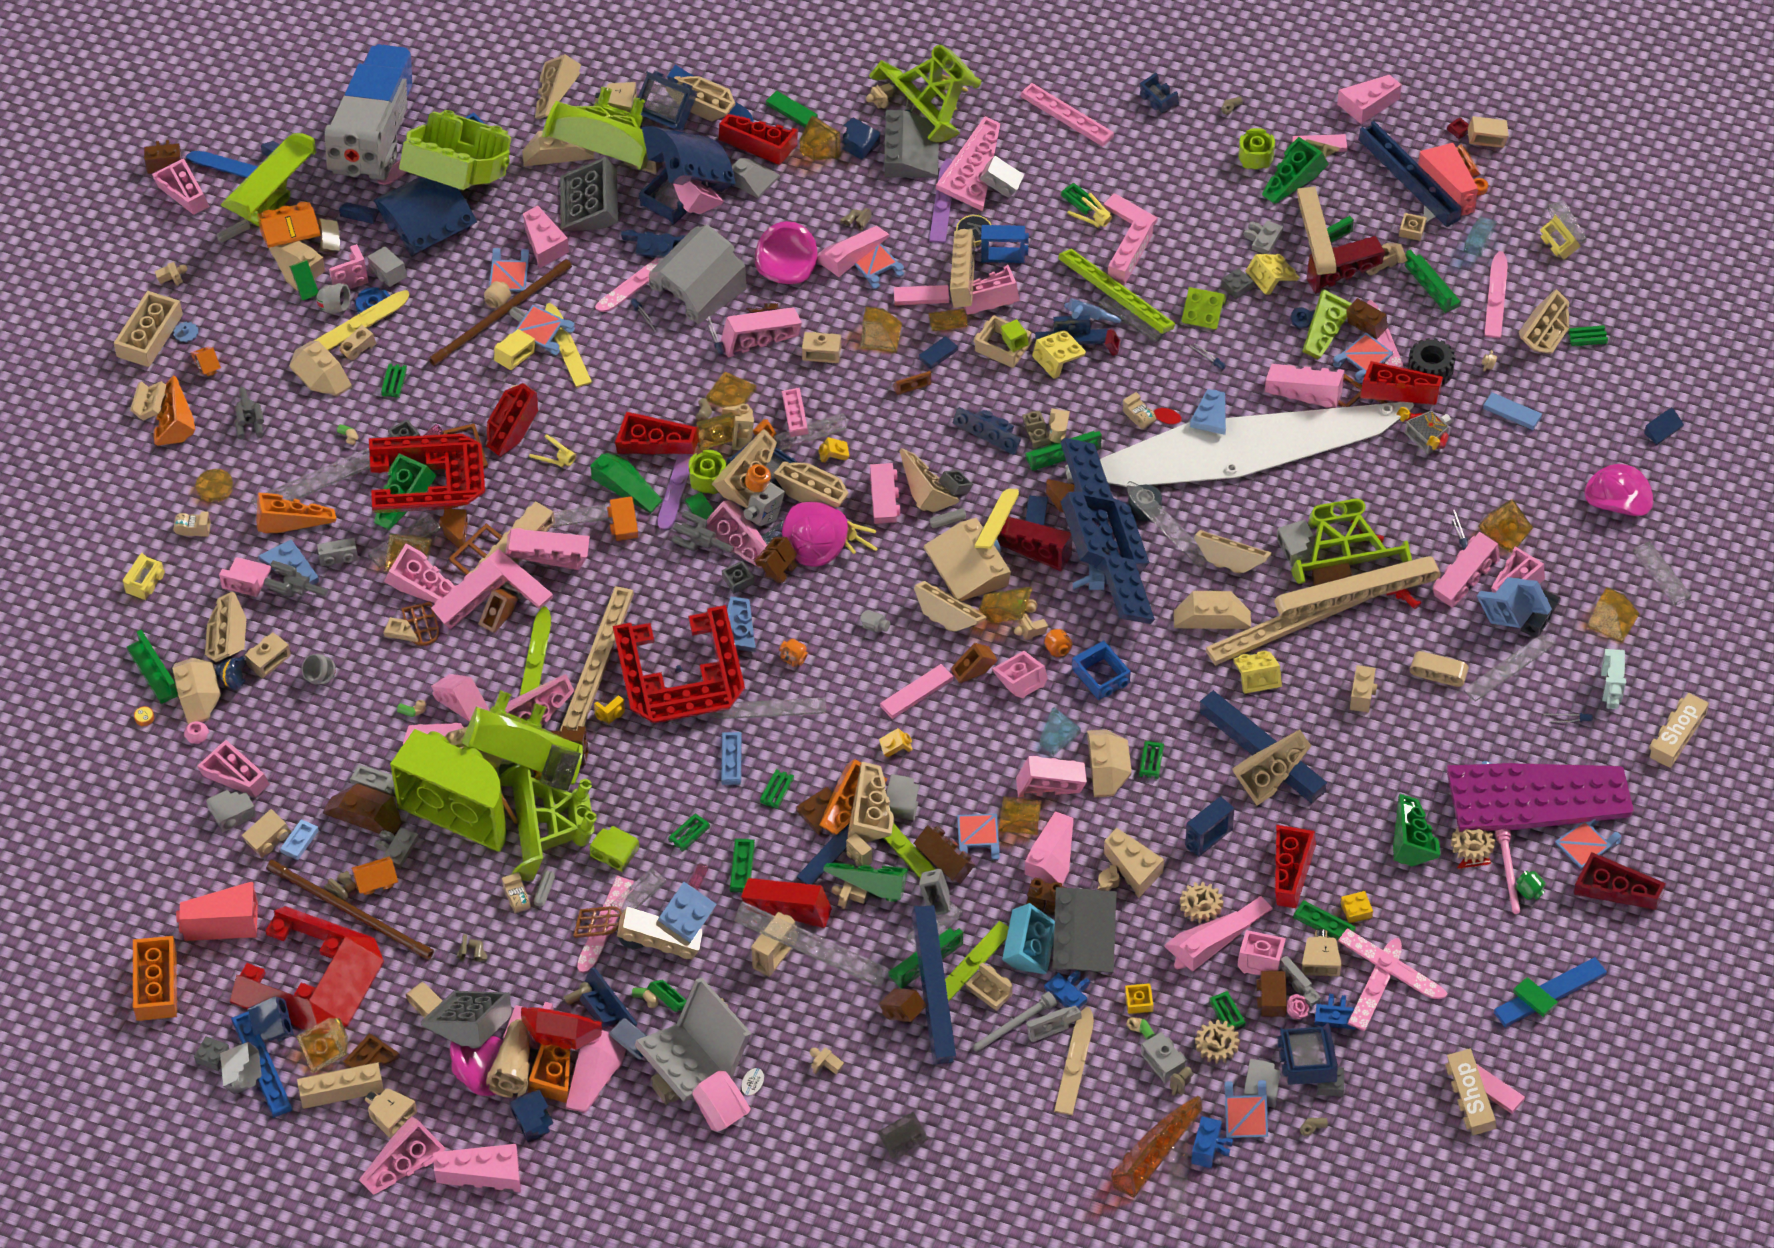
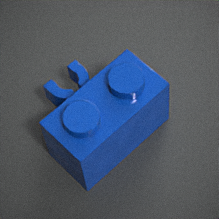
M1201 1116L1192 1150L1191 1164L1212 1168L1216 1152H1220L1224 1156H1230V1149L1224 1148V1146L1232 1147L1233 1139H1220L1222 1121Z

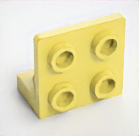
M1255 254L1245 270L1265 295H1270L1279 281H1298L1300 278L1296 274L1295 269L1289 266L1285 258L1280 254Z
M1260 651L1254 655L1243 654L1233 659L1234 664L1241 673L1244 694L1282 687L1280 665L1271 652Z

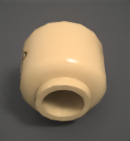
M493 282L484 292L485 303L491 308H500L511 297L509 286L504 282Z

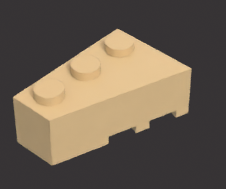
M1118 828L1105 839V856L1112 865L1117 866V871H1120L1126 883L1131 885L1137 897L1140 898L1163 873L1164 859Z

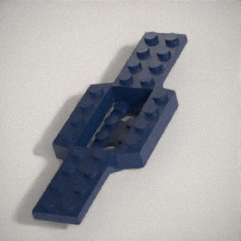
M1063 438L1060 443L1075 489L1074 492H1068L1060 502L1079 559L1093 565L1094 568L1105 574L1120 619L1152 624L1155 618L1139 572H1142L1150 562L1130 505L1113 498L1095 444ZM1107 518H1109L1111 526H1109ZM1112 532H1114L1116 541L1113 538ZM1117 547H1119L1121 556L1118 553Z

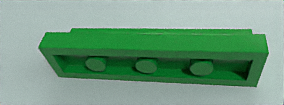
M1411 249L1406 251L1408 261L1405 262L1404 266L1445 313L1460 307L1461 301L1421 254L1416 256Z
M1091 431L1070 438L1093 443L1096 450L1101 449L1102 434L1100 431ZM1061 443L1051 444L1025 453V458L1032 471L1066 460Z
M142 629L137 631L139 641L126 646L127 651L159 703L163 704L178 697L174 680Z
M949 928L939 935L942 960L963 945V931L960 928L956 931ZM917 952L888 972L889 977L901 989L920 976Z

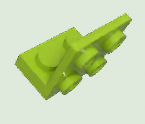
M1189 287L1181 320L1182 323L1216 330L1222 305L1226 301L1225 294Z

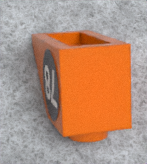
M206 346L191 352V356L201 374L211 376L218 373L217 370L221 366L213 347Z

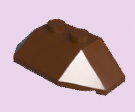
M358 783L332 796L323 810L325 815L378 834L383 830L391 832L396 836L402 825L393 796Z

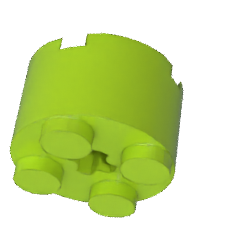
M1261 128L1247 130L1239 139L1238 157L1242 166L1246 169L1269 168L1274 159V136L1272 134L1269 135L1266 133V130Z
M703 450L698 455L697 453L690 458L688 465L691 487L702 493L717 494L718 490L712 483L726 467L725 460L719 452L714 450Z

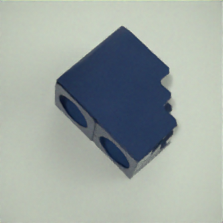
M854 117L844 124V127L847 128L841 141L845 145L842 148L844 151L863 160L880 145V132Z
M275 996L248 1008L255 1036L260 1034L263 1040L268 1039L272 1041L277 1039L279 1042L294 1036L284 999Z
M539 1089L510 1102L511 1112L528 1143L550 1132L548 1127L553 1125L554 1122L547 1111L548 1105Z

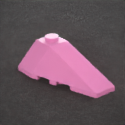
M405 544L384 580L385 583L401 592L428 602L431 601L434 604L438 599L447 595L454 586L449 579H445L439 573V569L436 566L433 567L428 562L427 557L422 552L408 544Z
M1054 812L1025 860V875L1040 878L1050 884L1059 882L1063 886L1070 868L1073 830L1072 817Z
M411 1116L394 1134L359 1181L374 1195L395 1184L401 1178L412 1175L414 1171L434 1162L433 1153L443 1152L446 1148L420 1121Z

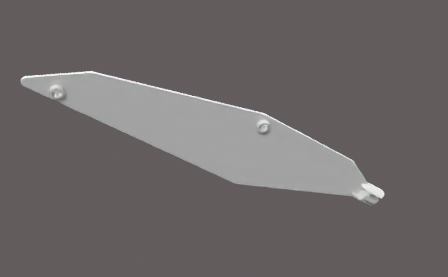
M1397 402L1226 418V435L1191 428L1190 422L1103 457L1100 461L1108 484L1123 487L1239 478L1381 435L1400 419L1401 416L1396 415L1401 407H1405L1410 411L1414 405L1410 402ZM1066 465L1068 483H1074L1069 467Z

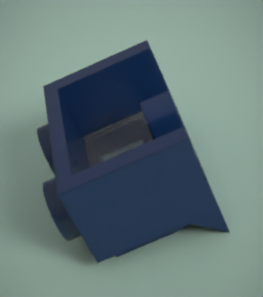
M1154 73L1140 83V96L1144 100L1148 99L1155 111L1159 110L1161 113H1164L1174 105H1179L1178 92L1175 91L1170 94L1169 85L1167 83L1161 85L1157 73Z

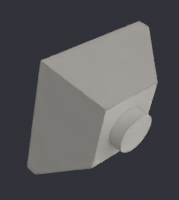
M740 158L732 165L736 183L734 186L758 199L780 178L778 173L752 159Z

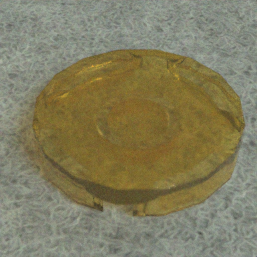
M211 469L203 472L197 478L195 484L197 494L201 499L208 502H213L212 500L222 501L229 497L233 491L232 477L222 469Z

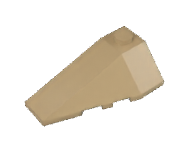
M566 54L544 63L540 75L542 88L538 89V94L541 97L537 101L535 118L537 120L549 115L555 101L561 100L580 74L581 64Z
M300 241L269 248L286 282L297 291L298 289L289 266L307 260L314 279L325 272L323 257Z
M763 429L722 470L712 485L724 498L747 508L750 497L755 493L745 485L747 471L752 465L756 464L766 467L767 463L771 460L777 442Z
M902 448L899 452L911 494L917 502L918 508L923 511L936 512L960 501L956 495H952L947 488L939 483L940 478L928 471L929 467L916 454Z
M1298 730L1247 758L1232 770L1258 806L1274 795L1278 786L1288 777L1289 772L1310 749L1311 744L1302 731Z
M866 762L861 763L848 838L856 833L865 842H870L891 836L894 817L890 811V800L886 794V784L881 766Z

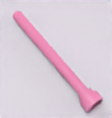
M1508 829L1495 830L1496 841L1501 844L1512 912L1519 914L1520 906L1509 842L1512 838L1511 831Z

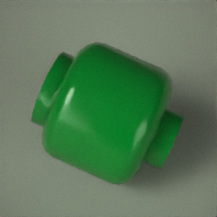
M1525 871L1516 880L1518 883L1516 889L1527 900L1533 898L1538 900L1545 893L1543 888L1546 882L1535 871Z

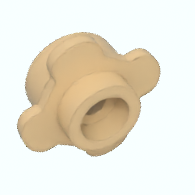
M1492 350L1488 355L1485 354L1482 359L1483 371H1486L1487 368L1492 370L1496 363L1497 356L1493 355Z

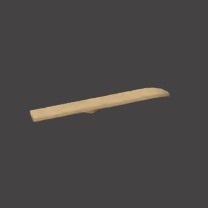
M1085 1007L1081 1011L1082 1019L1076 1020L1054 1110L1056 1113L1073 1116L1093 1031L1094 1019L1089 1007Z

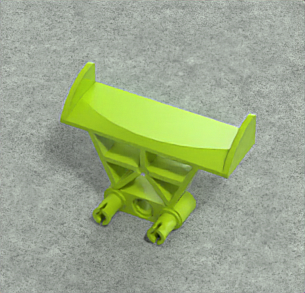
M936 45L932 49V58L905 73L881 60L869 74V77L874 80H886L889 78L935 126V129L928 136L930 141L944 142L960 134L950 123L961 90L963 85L979 88L981 79L974 76L973 72L953 51L942 45ZM943 69L952 79L941 81ZM920 77L929 84L923 92L912 83ZM937 94L944 100L940 111L931 103Z
M601 87L599 99L594 106H571L555 101L544 125L542 137L550 136L636 165L639 170L646 168L648 156L643 132L640 129L643 119L641 112L645 100L641 99L640 101V98H634L631 112H627L610 106L608 103L612 89L609 88L607 90V87Z
M292 133L221 203V206L259 226L258 213H262L265 210L279 209L288 202L291 196V192L286 189L288 177L311 154L315 155L317 153L314 138L303 133Z
M1359 498L1317 505L1311 511L1308 521L1311 528H1317L1310 563L1301 564V560H1296L1291 568V572L1295 581L1298 584L1305 583L1303 571H1312L1317 568L1343 563L1355 565L1399 554L1403 563L1412 561L1408 540L1403 541L1399 547L1386 549L1362 517L1366 505ZM1333 509H1339L1342 515H1335ZM1354 520L1345 537L1329 525ZM1357 524L1363 534L1350 536ZM1322 531L1332 539L1320 541ZM1369 540L1376 549V551L1351 555L1349 544ZM1341 545L1343 557L1316 561L1319 549Z
M502 690L499 691L496 703L490 707L489 711L477 706L475 707L461 743L469 748L473 747L564 780L571 785L575 784L582 761L583 745L564 739L542 728L540 722L547 707L535 703L531 716L527 720L506 713L505 709L512 694Z
M520 764L510 767L501 774L499 778L500 786L513 787L523 863L517 866L512 874L519 872L521 881H534L543 860L542 851L571 840L578 846L588 845L594 832V823L597 819L596 814L591 810L588 794L592 787L590 780L582 779L579 782L578 788L569 793L532 778L530 768ZM534 795L543 798L544 808H536ZM567 808L569 820L560 814ZM538 823H547L548 836L540 839Z

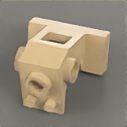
M748 404L722 408L721 424L734 425L732 450H741L752 440L754 417L753 410Z

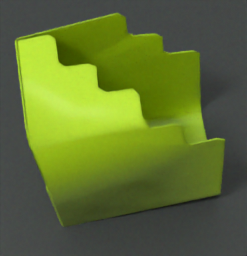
M612 826L610 830L603 828L590 844L591 857L621 872L624 871L639 850L638 839L615 826Z

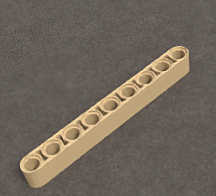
M1316 187L1298 188V203L1317 274L1336 273L1335 257Z
M1427 556L1282 594L1274 600V604L1280 617L1287 620L1432 582L1438 579L1441 573L1434 558Z

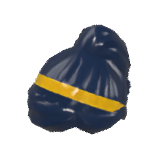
M241 656L240 658H232L220 662L215 668L216 676L221 679L226 687L233 690L241 689L245 682L242 669L246 665V660Z

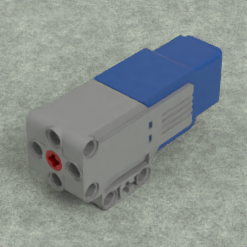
M377 44L370 47L363 64H358L331 125H327L325 129L327 169L332 170L333 174L356 177L359 174H367L371 179H387L397 156V131L407 110V97L413 85L411 53L407 48Z

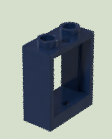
M1220 796L1186 824V848L1191 853L1194 852L1200 857L1233 830L1235 808Z

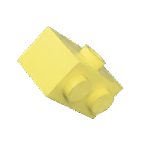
M517 329L502 342L496 344L494 348V361L509 370L514 369L534 353L535 338Z

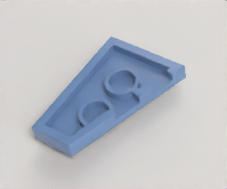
M1207 389L1190 421L1191 428L1226 435L1225 392Z
M292 539L258 556L259 561L270 566L274 560L295 567L302 576L310 578L309 584L314 585L319 582V577Z

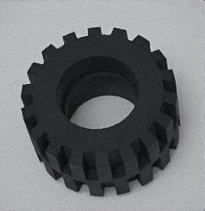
M1426 338V341L1420 340L1410 349L1407 368L1443 377L1442 384L1445 385L1447 380H1451L1454 372V350L1451 349L1449 344H1445L1443 340L1438 341L1435 338L1434 340H1430V338Z

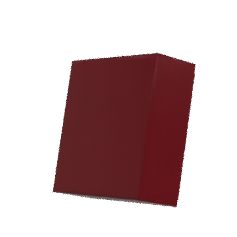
M1459 117L1447 125V130L1457 139H1461L1468 134L1469 124Z
M1113 329L1107 330L1105 345L1111 355H1118L1121 340Z

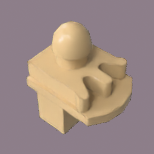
M889 83L882 86L876 85L872 87L871 94L866 96V101L869 103L874 102L878 109H884L888 106V98L892 97L894 88Z
M172 262L154 272L160 284L173 279L178 287L179 284L183 283L180 274H184L187 271V266L180 265V267H176L175 263Z
M1025 613L1021 615L1018 621L1020 626L1014 629V633L1017 636L1023 635L1025 640L1033 639L1035 636L1045 634L1048 624L1044 619L1031 622Z
M846 881L843 888L838 885L832 887L833 894L840 895L838 905L842 906L844 910L849 899L864 904L868 891Z
M826 1047L821 1052L818 1048L810 1049V1055L815 1058L811 1064L814 1074H817L823 1066H826L837 1075L843 1068L844 1062L832 1054V1051Z

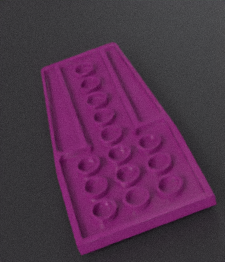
M1496 763L1447 765L1446 769L1459 832H1464L1466 829H1480L1482 831L1518 830L1590 822L1596 819L1595 821L1628 818L1632 816L1634 810L1624 768L1621 766Z

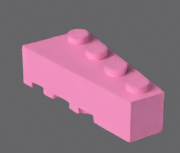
M1271 364L1265 381V392L1325 408H1337L1342 394L1344 370L1338 369L1337 372H1331L1329 368H1322L1319 371L1312 370L1311 367L1296 369L1292 365Z
M1481 532L1473 536L1469 540L1466 549L1458 553L1456 561L1446 568L1442 578H1438L1433 585L1434 596L1453 608L1468 593V587L1475 586L1479 582L1480 575L1482 573L1486 575L1491 569L1490 565L1492 563L1497 564L1500 561L1498 543Z

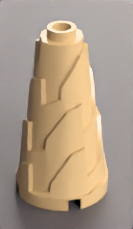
M516 1019L508 1026L503 1044L500 1046L497 1057L487 1076L486 1084H490L489 1089L503 1097L512 1098L513 1093H518L517 1097L522 1096L526 1093L528 1087L530 1032L521 1019Z

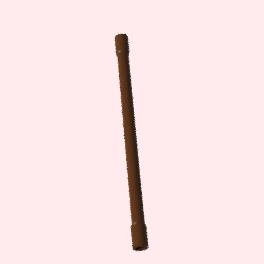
M568 259L563 260L543 277L450 344L435 352L428 358L431 365H438L451 353L510 312L513 307L518 306L552 280L572 268L571 262Z
M271 859L268 862L266 869L273 874L290 881L411 949L419 956L427 960L433 956L434 949L419 941H415L292 872L275 860Z

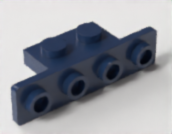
M634 230L621 231L622 240L637 242L636 256L664 258L686 236L674 237L667 233L655 235L653 232L648 231L644 233H637Z
M1081 315L1077 319L1072 318V316L1053 317V331L1035 332V340L1065 330L1079 345L1105 343L1108 329H1090V315Z
M961 407L957 408L952 422L954 425L1012 455L1017 453L1021 438L1012 434L1014 425L1010 424L1006 419L994 416L992 412L987 410L973 414Z
M595 967L591 968L585 982L590 984L592 991L583 993L579 1000L595 1021L602 1022L603 1028L618 1024L623 1018H626L633 1025L637 1026L635 1019Z

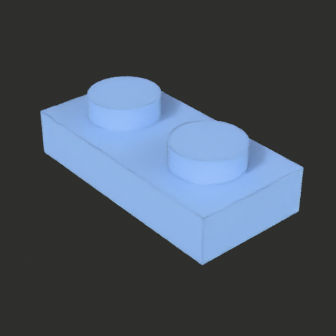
M301 819L280 848L281 853L299 860L318 833V826Z

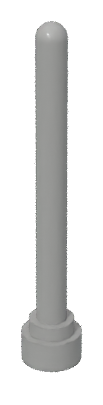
M1049 991L1041 996L1037 1004L975 1043L973 1050L976 1052L980 1051L1039 1011L1052 1009L1057 1005L1056 999Z

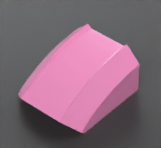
M1025 651L992 668L1005 687L1015 696L1023 699L1037 689L1043 688L1048 679L1045 666Z
M1246 930L1237 966L1244 974L1261 975V971H1278L1286 938Z
M717 1071L699 1083L692 1092L709 1127L714 1131L727 1128L747 1115L751 1110L726 1071Z

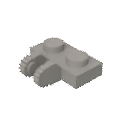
M1268 220L1263 227L1259 223L1250 222L1248 225L1249 229L1244 231L1243 236L1254 241L1252 250L1269 255L1283 232V226Z
M401 827L396 836L391 832L382 830L379 836L391 844L389 846L384 841L376 840L374 846L385 852L382 858L390 856L393 865L401 869L419 837L417 833Z

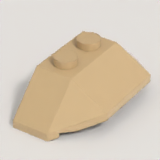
M700 76L674 77L678 80V84L687 83L693 86L692 90L698 92L690 111L695 115L709 121H715L725 117L735 106V101L728 88ZM666 87V91L680 106L684 93Z
M538 131L522 151L524 166L595 159L594 151L550 136L544 138L542 137L543 131Z
M1556 289L1534 309L1519 331L1520 338L1533 351L1553 353L1569 329V301Z
M310 341L295 350L289 365L290 369L310 390L339 396L352 388L340 363L319 341Z
M783 462L774 472V477L786 494L802 503H825L836 508L843 503L849 494L841 478L809 463Z
M1199 530L1194 537L1208 562L1213 563L1216 567L1229 568L1235 573H1244L1266 562L1272 553Z
M926 581L916 584L914 587L923 614L928 616L931 621L944 625L949 631L955 632L976 625L987 618L977 609L963 601L959 602L951 594L930 585Z
M1192 591L1174 610V628L1250 629L1251 611L1232 591Z
M230 592L217 599V606L212 611L207 623L205 655L215 662L243 650L245 646L246 616L234 592Z
M196 658L175 663L172 669L179 699L188 724L194 721H207L221 695L214 664Z
M1108 730L1087 731L1094 797L1114 796L1132 773L1128 740Z

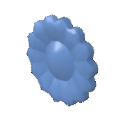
M192 322L179 323L173 330L176 340L186 343L193 341L199 334L198 327H196V324H192Z

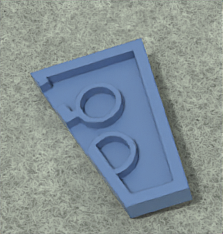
M730 597L727 612L736 649L756 652L749 599Z

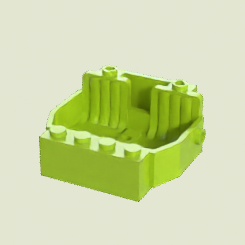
M444 110L441 113L433 111L429 114L427 124L407 131L399 169L462 190L476 184L491 183L506 174V169L510 162L509 148L511 137L508 135V131L502 130L500 126H489L455 115L450 110Z

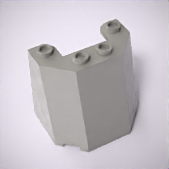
M707 224L702 227L696 226L649 272V285L658 292L662 291L663 287L669 289L676 298H680L685 302L686 316L699 325L708 316L710 317L747 289L746 270L743 261L738 259L733 253L735 250L734 246Z

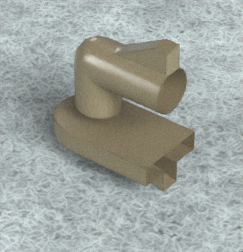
M865 208L863 211L853 209L848 215L841 218L840 223L850 226L855 218H857L858 230L862 231L871 218V209Z
M348 871L337 876V880L344 885L343 887L332 878L328 879V883L324 885L325 889L344 901L348 899V893L356 888V884L352 881Z
M467 934L462 935L461 946L456 957L460 958V961L463 962L466 956ZM470 939L468 948L474 949V961H487L483 942Z
M1184 1067L1179 1074L1171 1076L1170 1088L1173 1089L1171 1094L1174 1096L1177 1093L1181 1096L1185 1093V1084H1189L1191 1077L1194 1075L1190 1067Z

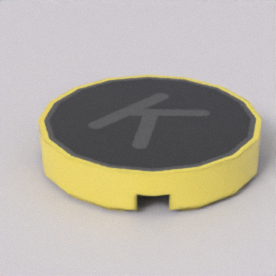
M966 216L959 221L956 231L972 229L975 246H980L982 225H991V223L982 216Z

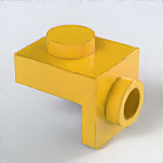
M827 437L819 446L818 452L821 462L825 463L829 457L845 461L849 458L848 445L845 441Z
M618 695L605 707L599 702H595V716L600 721H604L609 725L616 718H620L625 711L624 699Z
M899 728L879 739L883 754L887 758L903 748L908 752L912 751L911 737Z

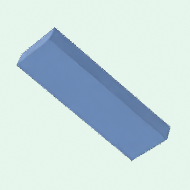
M1493 392L1483 406V409L1531 430L1535 429L1542 418V413Z
M741 732L722 733V785L741 784Z

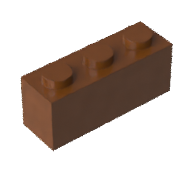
M927 825L913 844L952 881L962 883L975 867V864L971 861L972 857L965 851L961 852L957 848L959 845L954 840L944 836L945 831L938 826L932 827Z

